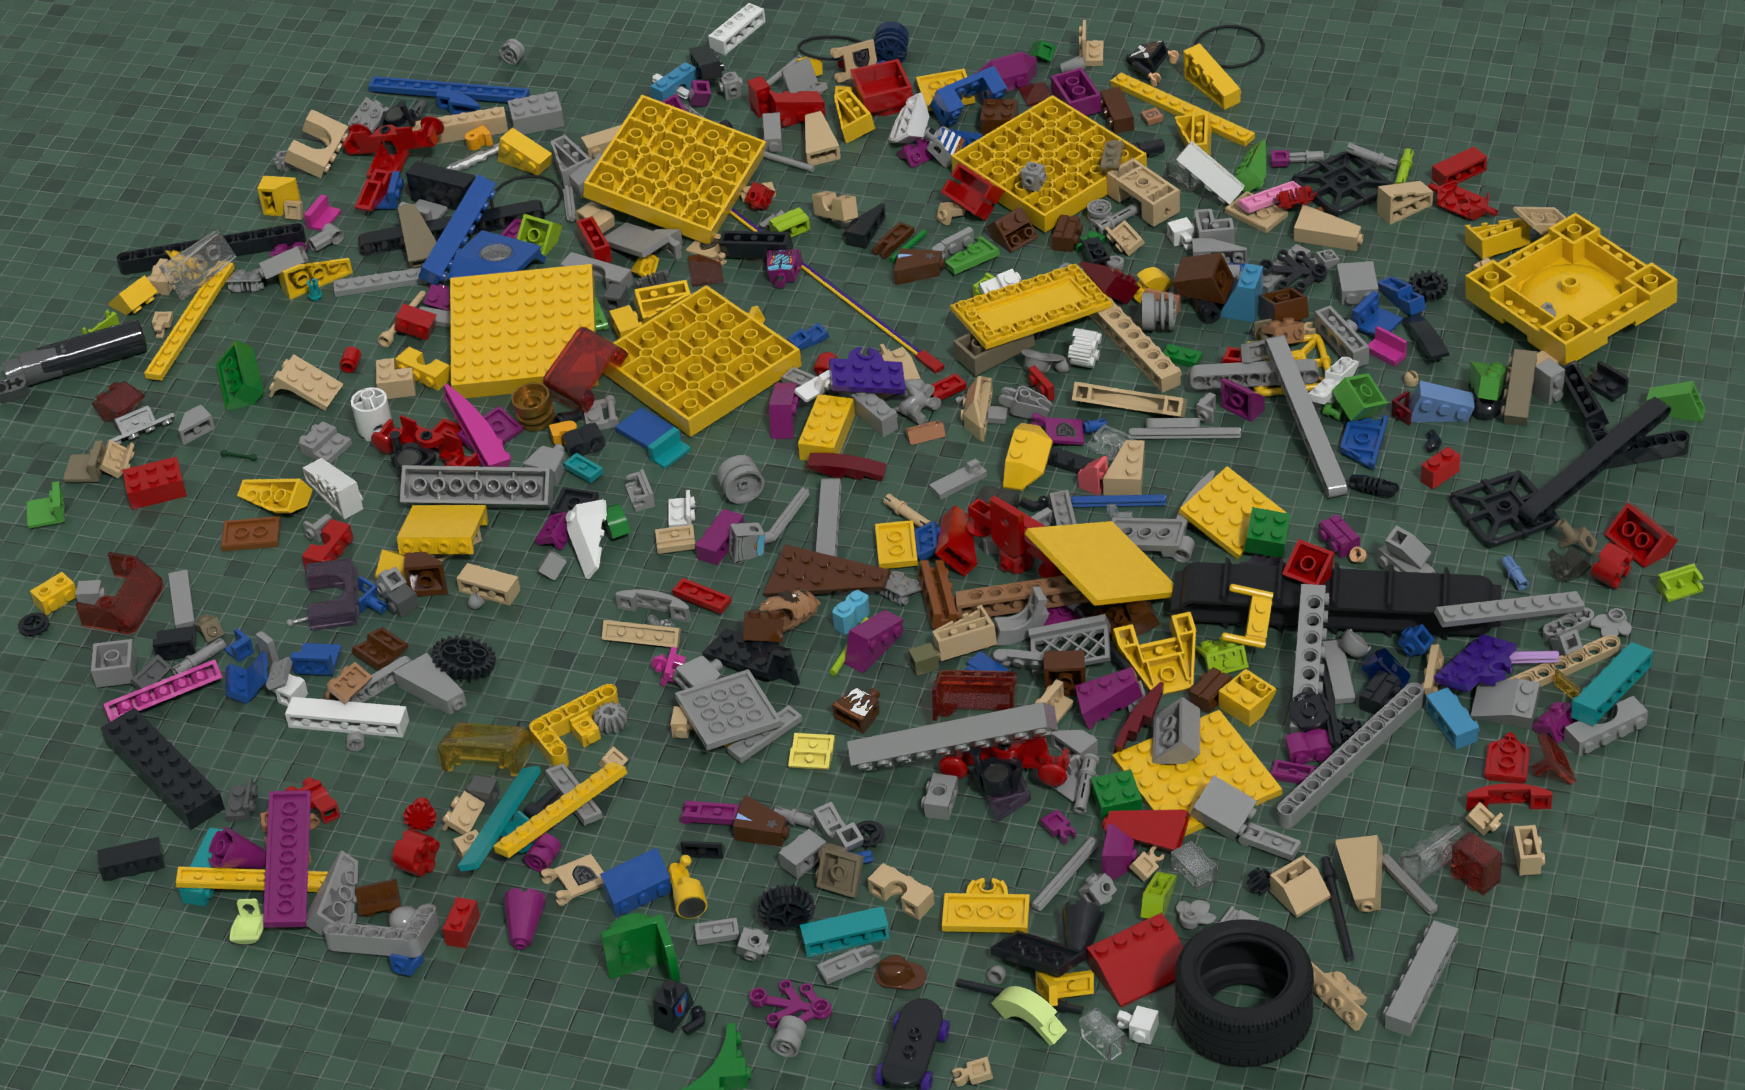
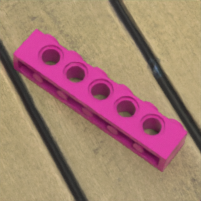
M214 659L104 703L102 707L108 722H111L134 707L138 711L220 679L222 675Z

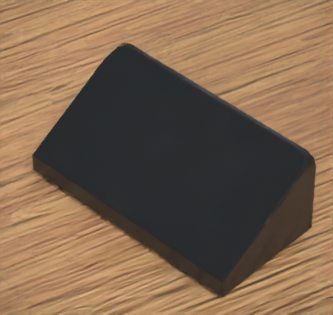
M680 842L682 855L697 858L724 859L725 845L721 842Z

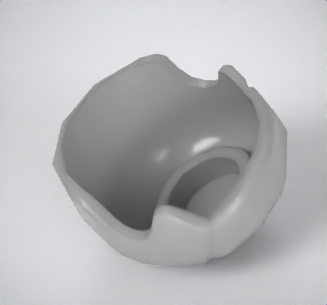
M1347 629L1341 638V646L1350 656L1362 657L1371 649L1361 636L1353 633L1352 629Z
M412 906L395 908L389 914V927L406 928L417 910Z

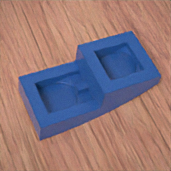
M817 323L807 331H804L802 328L787 339L797 348L804 349L820 343L828 338L829 334Z

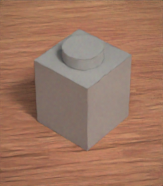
M101 580L78 581L75 595L79 607L103 606L104 599L107 598V590L103 587Z

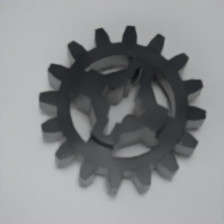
M1422 270L1421 274L1414 273V276H1411L1408 282L1412 285L1413 292L1424 296L1426 302L1429 299L1433 301L1436 298L1442 299V295H1446V291H1448L1447 278H1444L1443 274L1438 275V271L1433 273L1431 270H1428L1425 273Z

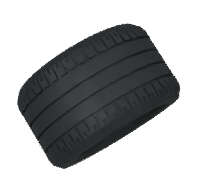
M1238 919L1220 922L1203 929L1185 944L1179 954L1175 967V1013L1178 1026L1184 1038L1202 1055L1219 1063L1232 1066H1259L1285 1057L1301 1044L1312 1023L1314 971L1310 957L1302 944L1293 935L1270 923ZM1250 984L1265 989L1274 999L1255 1007H1235L1218 1001L1214 996L1226 987Z

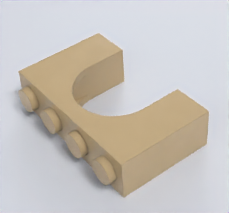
M311 109L302 131L319 138L327 147L324 149H314L293 140L287 150L284 162L321 178L324 173H328L331 167L330 162L334 163L337 156L335 153L340 152L343 145L342 142L344 143L346 137H348L349 134L346 133L348 126Z

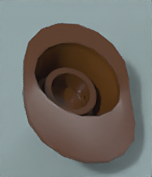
M890 955L880 960V966L875 972V980L882 987L914 990L925 983L926 971L921 965L906 961L900 955Z

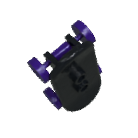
M926 998L915 999L907 1003L901 1012L896 1013L893 1025L894 1033L884 1062H880L877 1069V1085L884 1086L888 1082L894 1086H911L916 1089L917 1084L921 1083V1090H931L933 1072L927 1071L937 1039L940 1042H946L950 1030V1021L943 1020L942 1011L934 1001Z

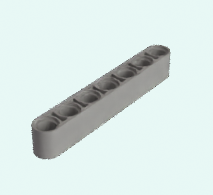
M1295 360L1304 384L1315 383L1319 379L1318 364L1315 360ZM1271 361L1194 365L1189 372L1191 386L1195 389L1221 388L1222 378H1226L1244 387L1280 385Z
M841 478L821 479L816 552L837 557Z

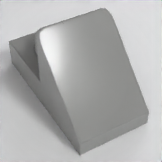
M654 230L669 237L670 241L660 248L676 260L681 258V230Z

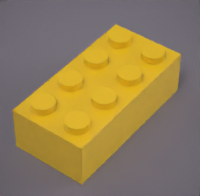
M818 394L798 442L800 460L808 461L810 453L840 454L855 417L853 398Z

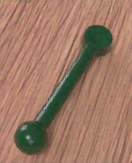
M225 449L222 450L220 453L223 457L228 455L234 457L247 458L251 461L257 460L256 454L245 455L239 453L227 452V450Z

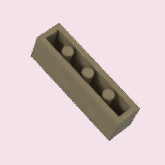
M1514 349V356L1509 358V367H1512L1511 372H1507L1506 383L1509 384V388L1504 391V400L1507 401L1506 406L1502 405L1501 410L1504 424L1527 426L1535 366L1537 364V351Z

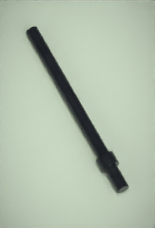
M1324 856L1322 858L1323 877L1328 884L1345 958L1346 961L1350 962L1354 960V954L1335 881L1337 876L1335 869L1332 868L1330 857Z
M964 979L957 980V987L998 996L1004 990V988ZM1059 998L1058 1006H1052L1057 1012L1061 1013L1071 1012L1082 1015L1084 1006L1071 1004L1067 1000Z

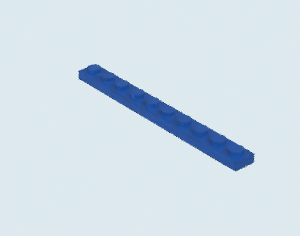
M373 76L368 85L369 91L434 97H436L440 88H446L467 95L473 100L502 103L515 98L529 97L530 95L528 88Z

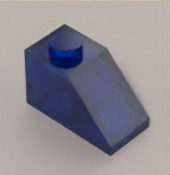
M1386 648L1369 654L1361 667L1371 679L1379 670L1387 672L1388 675L1392 674L1399 677L1402 689L1406 686L1411 676Z

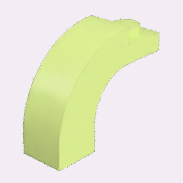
M1019 986L1008 987L991 1002L1004 1019L1016 1016L1030 1023L1049 1046L1055 1044L1067 1031L1055 1016L1057 1011L1041 996L1026 988Z

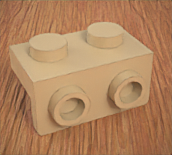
M1125 220L1113 230L1108 226L1105 227L1108 232L1107 238L1112 243L1116 242L1115 246L1121 253L1124 251L1128 256L1145 243Z
M109 440L106 444L99 469L119 479L123 474L122 470L130 468L131 464H129V461L134 455V451H132L134 444L130 443L126 448Z
M1057 679L1051 686L1047 687L1044 695L1035 702V704L1044 702L1054 706L1057 724L1074 704L1072 699L1064 696L1063 682Z
M464 791L460 797L456 796L450 806L453 809L451 812L447 811L443 817L442 822H444L441 830L446 831L449 826L462 835L470 832L485 803Z

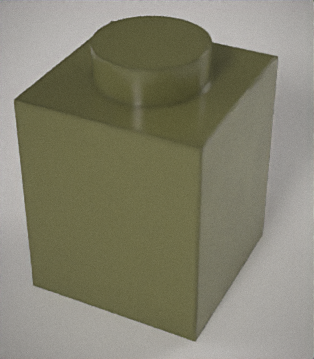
M931 642L908 649L910 665L916 676L939 669L940 653L938 649H934Z

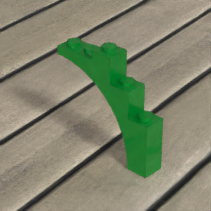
M736 1023L727 1024L726 1038L721 1052L711 1067L700 1078L681 1090L748 1089V1079H752L751 1066H747L746 1058L742 1057V1049H738V1045H742L741 1031L737 1032Z

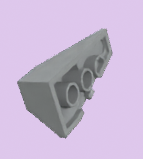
M342 850L338 853L307 912L306 926L319 935H324L323 929L330 923L355 924L357 920V913L354 912L355 903H357L355 885L358 883V861Z

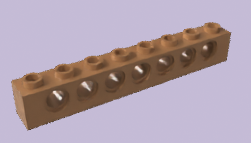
M1065 575L956 591L959 620L962 619L963 614L975 612L977 606L981 604L989 617L1021 612L1028 604L1032 587L1038 586L1041 587L1043 594L1046 595V608L1090 601Z

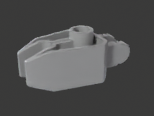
M1006 386L1002 389V395L999 396L998 400L1000 404L1011 408L1010 412L1012 415L1032 419L1034 413L1047 417L1052 405L1044 395L1026 386H1019L1017 390Z

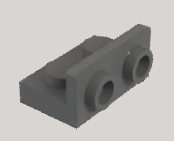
M252 777L248 778L247 785L230 786L225 815L227 822L251 821L252 812L256 810L254 799L258 796V786L254 785Z

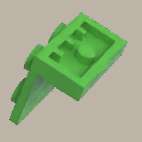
M59 481L52 482V490L49 491L50 497L27 501L28 528L65 522V498Z

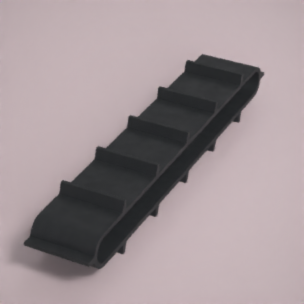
M1226 557L1225 563L1193 562L1188 564L1184 570L1175 571L1171 612H1180V614L1191 612L1194 622L1222 623L1225 629H1228L1229 623L1247 624L1252 596L1231 592L1229 586L1236 584L1273 592L1269 625L1277 626L1279 632H1282L1283 626L1298 627L1301 584L1304 583L1282 575L1286 566L1283 560H1280V566L1232 564L1229 557ZM1335 562L1331 578L1323 584L1326 585V593H1329V605H1325V611H1328V623H1324L1323 628H1331L1334 635H1337V629L1386 631L1388 636L1392 638V631L1402 632L1407 627L1412 628L1423 624L1429 633L1442 634L1443 639L1447 640V634L1482 635L1488 633L1492 627L1501 626V621L1442 627L1434 613L1436 607L1501 600V585H1494L1490 579L1481 575L1450 574L1447 567H1444V574L1399 572L1394 570L1393 565H1389V571L1340 569L1338 562Z

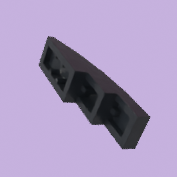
M1421 314L1403 318L1404 326L1410 330L1411 337L1418 342V349L1431 360L1449 356V351L1442 339Z

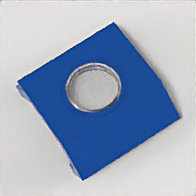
M481 230L455 254L447 280L450 281V278L522 271L534 258L544 264L547 257L541 254V245Z

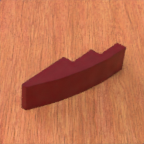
M810 453L806 468L835 478H841V480L846 475L861 481L866 476L882 482L886 463L846 454Z
M1159 682L1132 711L1115 742L1114 754L1125 749L1128 739L1137 740L1142 724L1151 726L1164 692L1163 682Z

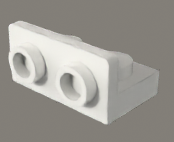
M686 490V498L668 499L669 528L692 525V521H695V510H692V508H695V497H691L690 490Z

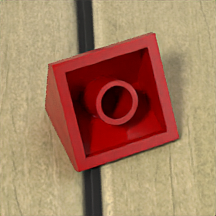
M1298 539L1282 575L1304 584L1323 585L1331 578L1335 553Z

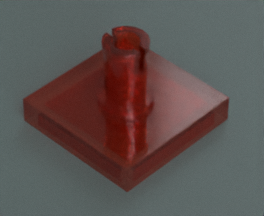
M1544 731L1537 735L1545 758L1532 765L1535 774L1540 777L1552 769L1569 785L1576 782L1565 751Z

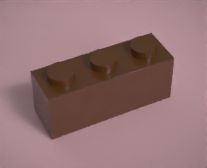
M1117 87L1100 91L1104 118H1107L1108 126L1112 128L1114 134L1134 130V116L1121 88Z

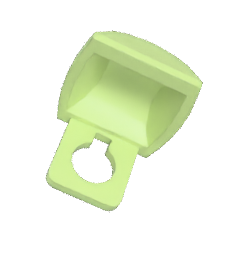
M238 899L237 906L240 915L236 917L232 925L230 941L237 944L256 943L264 929V914H261L257 899ZM250 904L255 910L252 914H249L243 908V905Z

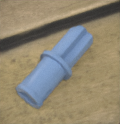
M1510 555L1503 557L1502 564L1508 572V577L1514 581L1518 590L1527 588L1526 585L1529 586V581L1523 575L1522 568L1517 566Z

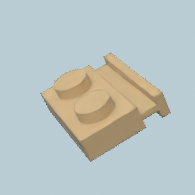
M693 525L655 529L658 554L695 549Z

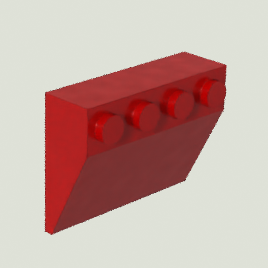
M1159 913L1087 947V964L1119 1007L1122 1008L1175 982L1176 962L1183 949V945L1171 924L1162 913Z

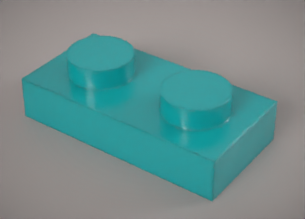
M575 453L563 463L566 470L589 483H592L604 473L601 466L578 453Z

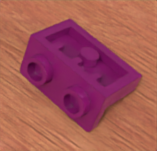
M568 511L550 515L535 538L538 545L553 543L558 550L564 548L570 538L566 521Z

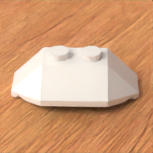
M921 92L908 98L905 102L906 105L901 109L894 122L889 138L890 143L910 144L924 137L930 116Z

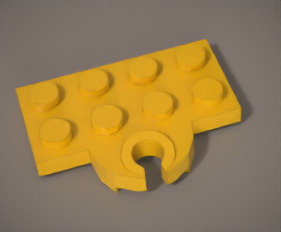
M984 878L976 881L972 880L967 887L966 893H945L942 931L1014 933L1019 930L1028 933L1030 894H1008L1005 882L992 878L993 889L984 890Z

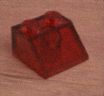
M116 381L108 386L109 390L107 392L103 391L95 397L96 400L91 404L102 420L107 421L121 417L146 396L126 381L120 383Z

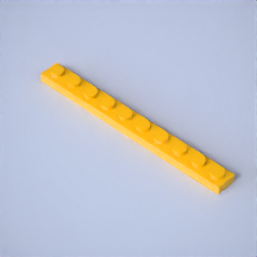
M1119 73L1110 80L1112 87H1120L1121 91L1176 116L1208 112L1124 73ZM1208 112L1213 133L1244 147L1255 139L1254 132Z
M216 262L144 372L145 378L163 380L226 283V280L235 269L234 263Z

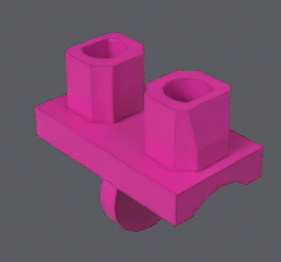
M671 647L667 659L662 654L652 659L651 665L657 673L663 671L660 685L666 686L667 681L677 683L673 679L675 669L672 667L676 668L684 664L686 657L676 654L677 648Z

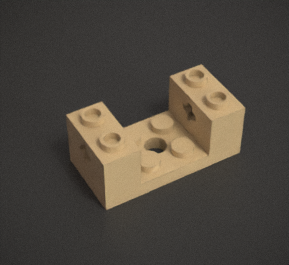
M1132 158L1123 163L1118 170L1113 169L1107 172L1108 195L1117 202H1121L1130 196L1142 202V219L1154 227L1180 212V190L1136 159Z

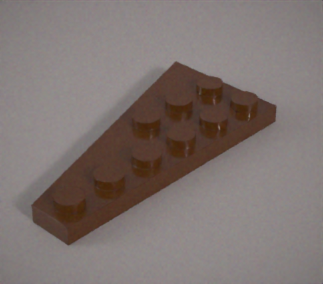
M785 544L763 595L765 597H772V595H778L786 590L792 592L799 588L807 590L811 594L831 593V591H841V593L849 592V590H884L891 572L889 569Z

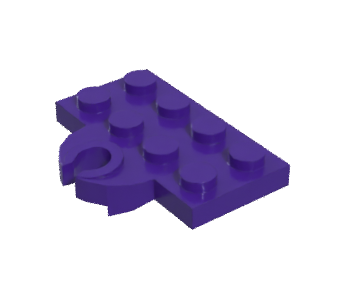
M857 347L849 353L848 359L830 358L829 360L832 391L905 394L906 387L902 362L884 361L882 355L873 348H867V356H863L861 354L862 348Z
M1482 634L1434 675L1435 683L1467 693L1480 682L1496 686L1495 682L1506 679L1505 671L1507 674H1511L1513 671L1512 661L1509 656L1516 651V645L1512 642Z

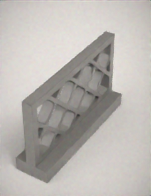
M1105 614L1028 629L1031 639V652H1039L1036 650V646L1043 644L1047 646L1040 653L1050 651L1051 648L1055 651H1065L1070 645L1076 647L1075 650H1084V653L1087 654L1085 656V665L1111 661L1109 637L1111 625ZM1104 633V636L1099 641L1093 638L1096 634ZM1085 637L1080 645L1074 642L1076 638ZM1058 641H1066L1060 649L1055 646ZM1090 641L1095 643L1096 645L1090 651L1084 648ZM1100 647L1105 650V655H1094ZM1032 668L1033 675L1043 674L1044 668L1041 670Z

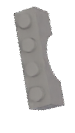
M573 252L560 264V267L592 264L594 278L604 280L607 289L610 283L626 285L627 288L633 284L630 269Z
M1631 696L1616 703L1615 718L1607 723L1591 726L1577 721L1565 727L1564 742L1578 757L1590 753L1596 748L1609 744L1611 741L1624 737L1637 729H1642L1647 725L1648 710L1634 696Z

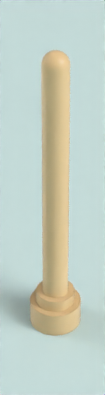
M420 291L409 305L417 307L426 296V292ZM395 323L388 331L382 332L378 337V342L381 346L389 347L393 343L394 334L397 332V330H394Z

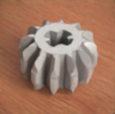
M612 701L610 704L604 702L603 706L598 705L597 710L594 711V722L599 727L600 733L605 731L607 734L610 732L617 733V730H623L624 725H627V712L620 703L615 704Z

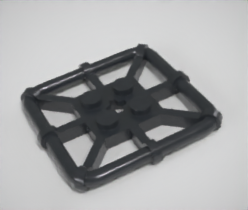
M1345 151L1325 160H1319L1315 165L1292 176V181L1301 187L1306 186L1303 182L1321 184L1322 187L1314 191L1312 190V193H1318L1312 201H1316L1329 213L1334 214V216L1344 214L1361 205L1365 206L1369 204V201L1378 197V190L1365 195L1360 189L1364 187L1378 188V186L1393 184L1378 172L1374 165L1368 164L1360 157L1345 153ZM1344 159L1343 165L1335 169L1329 166L1339 160ZM1352 159L1362 168L1356 171L1348 166L1349 160ZM1318 170L1325 172L1322 175H1310ZM1366 174L1372 175L1377 180L1365 179L1362 176ZM1331 192L1336 196L1335 206L1330 205L1321 196ZM1349 194H1353L1356 198H1358L1357 200L1343 207H1340L1341 199Z
M1519 470L1489 480L1483 479L1478 484L1452 492L1449 497L1452 505L1463 517L1466 526L1470 527L1488 548L1500 546L1520 538H1528L1531 534L1555 526L1560 520V517L1554 511L1543 520L1545 522L1527 528L1520 520L1524 518L1518 515L1519 509L1538 492V489ZM1512 480L1510 487L1497 492L1493 487ZM1521 481L1531 494L1520 497L1515 491L1518 482ZM1481 490L1487 491L1489 494L1484 497L1469 495ZM1461 502L1479 506L1482 511L1469 514ZM1486 518L1491 520L1494 525L1489 537L1476 523L1477 521ZM1512 523L1518 530L1495 538L1499 528Z

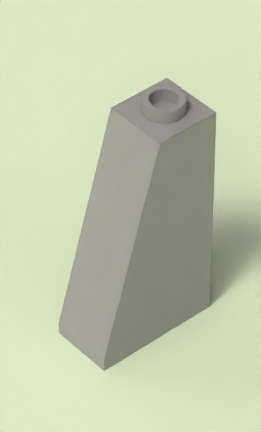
M428 653L393 671L396 685L399 688L449 715L467 706L463 690L445 671H440L441 667H435L436 663H432L433 659Z

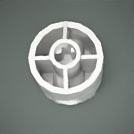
M369 387L356 392L352 396L351 406L357 431L366 441H371L373 432H379L382 426L389 419H392L387 395L382 389Z

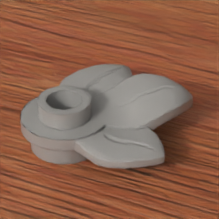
M1619 608L1611 609L1608 614L1597 615L1591 621L1592 627L1601 629L1602 637L1607 635L1618 636L1619 634L1628 636L1632 630L1631 624L1626 621L1625 612Z
M1195 900L1191 904L1186 901H1180L1176 906L1181 925L1187 929H1194L1198 924H1211L1217 919L1215 915L1208 913L1210 904L1205 900Z

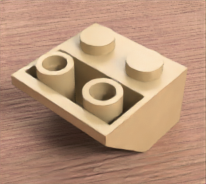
M1304 855L1270 875V892L1296 918L1331 897L1318 868Z

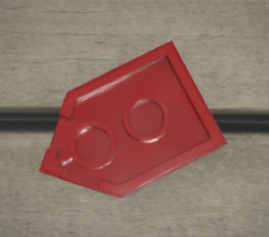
M1512 732L1505 734L1504 738L1497 742H1491L1488 744L1484 777L1491 781L1523 784L1527 780L1530 748L1520 743Z

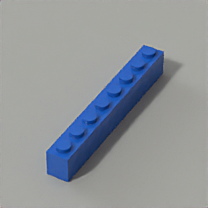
M479 174L476 176L424 262L418 275L419 278L436 286L440 281L444 282L448 274L446 270H450L455 254L461 250V245H466L469 239L467 235H472L476 227L474 225L475 222L479 223L483 215L481 212H485L489 206L488 200L494 198L496 194L494 190L495 182Z

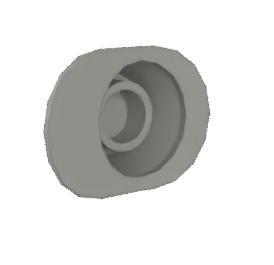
M1028 349L1021 350V353L1025 355L1024 369L1026 371H1029L1028 368L1035 365L1043 374L1050 369L1053 361L1065 359L1064 356L1058 354L1041 353Z

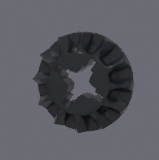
M30 613L19 621L18 629L26 637L30 635L34 637L36 634L42 635V631H47V626L50 625L49 619L43 613Z
M1344 716L1342 720L1337 719L1342 743H1345L1362 727L1360 721H1355L1353 717L1346 719Z
M871 820L856 824L864 838L862 846H865L866 849L868 846L876 847L877 843H882L885 834L881 824ZM865 832L871 835V837L865 836Z

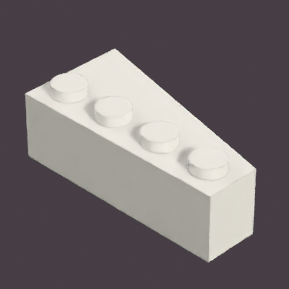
M323 458L303 467L306 482L343 519L363 510L361 502L363 498L355 480Z

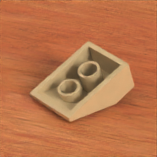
M1513 207L1514 212L1543 236L1548 234L1549 227L1566 218L1555 207Z

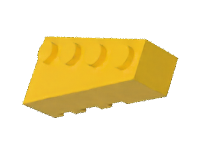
M1200 43L1183 51L1184 79L1224 110L1241 102V89Z

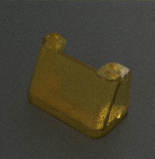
M455 723L442 738L438 746L442 771H453L454 765H461L462 759L496 761L499 763L500 769H504L505 766L511 770V776H517L520 770L524 768L532 739L530 732L521 726Z

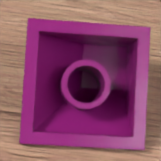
M1226 378L1221 379V408L1250 422L1265 410V396Z
M1108 823L1102 852V871L1114 880L1131 870L1129 866L1137 859L1138 849H1134V840L1115 825Z

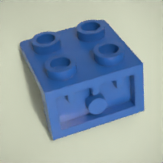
M1372 291L1352 310V321L1357 324L1358 330L1375 337L1376 327L1379 326L1392 332L1402 322V317L1379 308V293Z
M304 643L301 652H292L290 658L294 673L333 675L341 651V645Z
M262 651L247 670L229 663L226 667V696L248 704L252 697L254 698L262 685L267 683L269 676L267 674L268 661L266 652Z

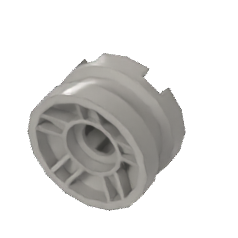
M513 38L508 39L499 50L501 58L511 65L517 64L525 56L524 46Z
M1103 199L1091 201L1087 205L1088 221L1092 224L1101 221L1105 216H1112L1111 204Z

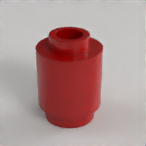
M346 347L340 360V368L346 373H352L356 370L362 356L361 351L356 347Z

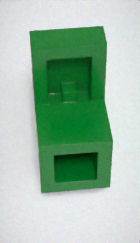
M617 503L606 507V521H602V523L606 526L609 538L614 539L631 533L621 506Z

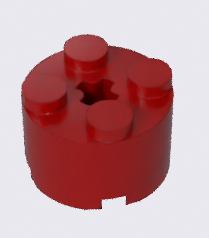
M1609 542L1598 555L1600 559L1598 563H1594L1591 576L1617 590L1622 582L1621 578L1629 575L1632 569L1629 565L1634 560L1635 554Z
M412 829L404 831L402 835L405 836L402 840H397L393 849L392 860L397 865L395 867L416 876H423L427 872L431 873L435 868V858L440 842L431 836Z

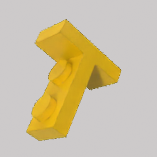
M1089 970L1065 973L1063 976L1055 977L1046 972L1036 971V991L1051 1006H1058V998L1094 994V973Z

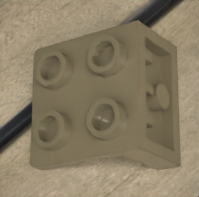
M95 441L93 448L90 449V454L70 455L63 477L64 482L100 481L103 470L99 469L105 450L103 441Z

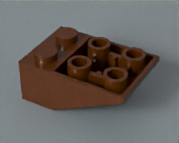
M1150 600L1106 604L1089 614V617L1106 615L1111 625V631L1109 632L1110 641H1112L1113 628L1133 624L1136 636L1160 625Z

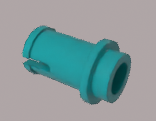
M312 278V284L310 279L307 281L308 296L312 301L316 302L321 299L322 292L319 290L318 280Z

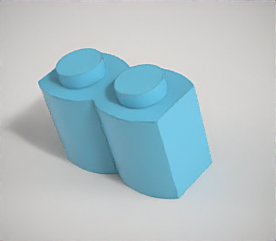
M855 590L846 597L845 601L835 606L832 611L834 629L844 635L848 634L849 630L857 626V623H860L864 617L869 616L870 607L867 594Z

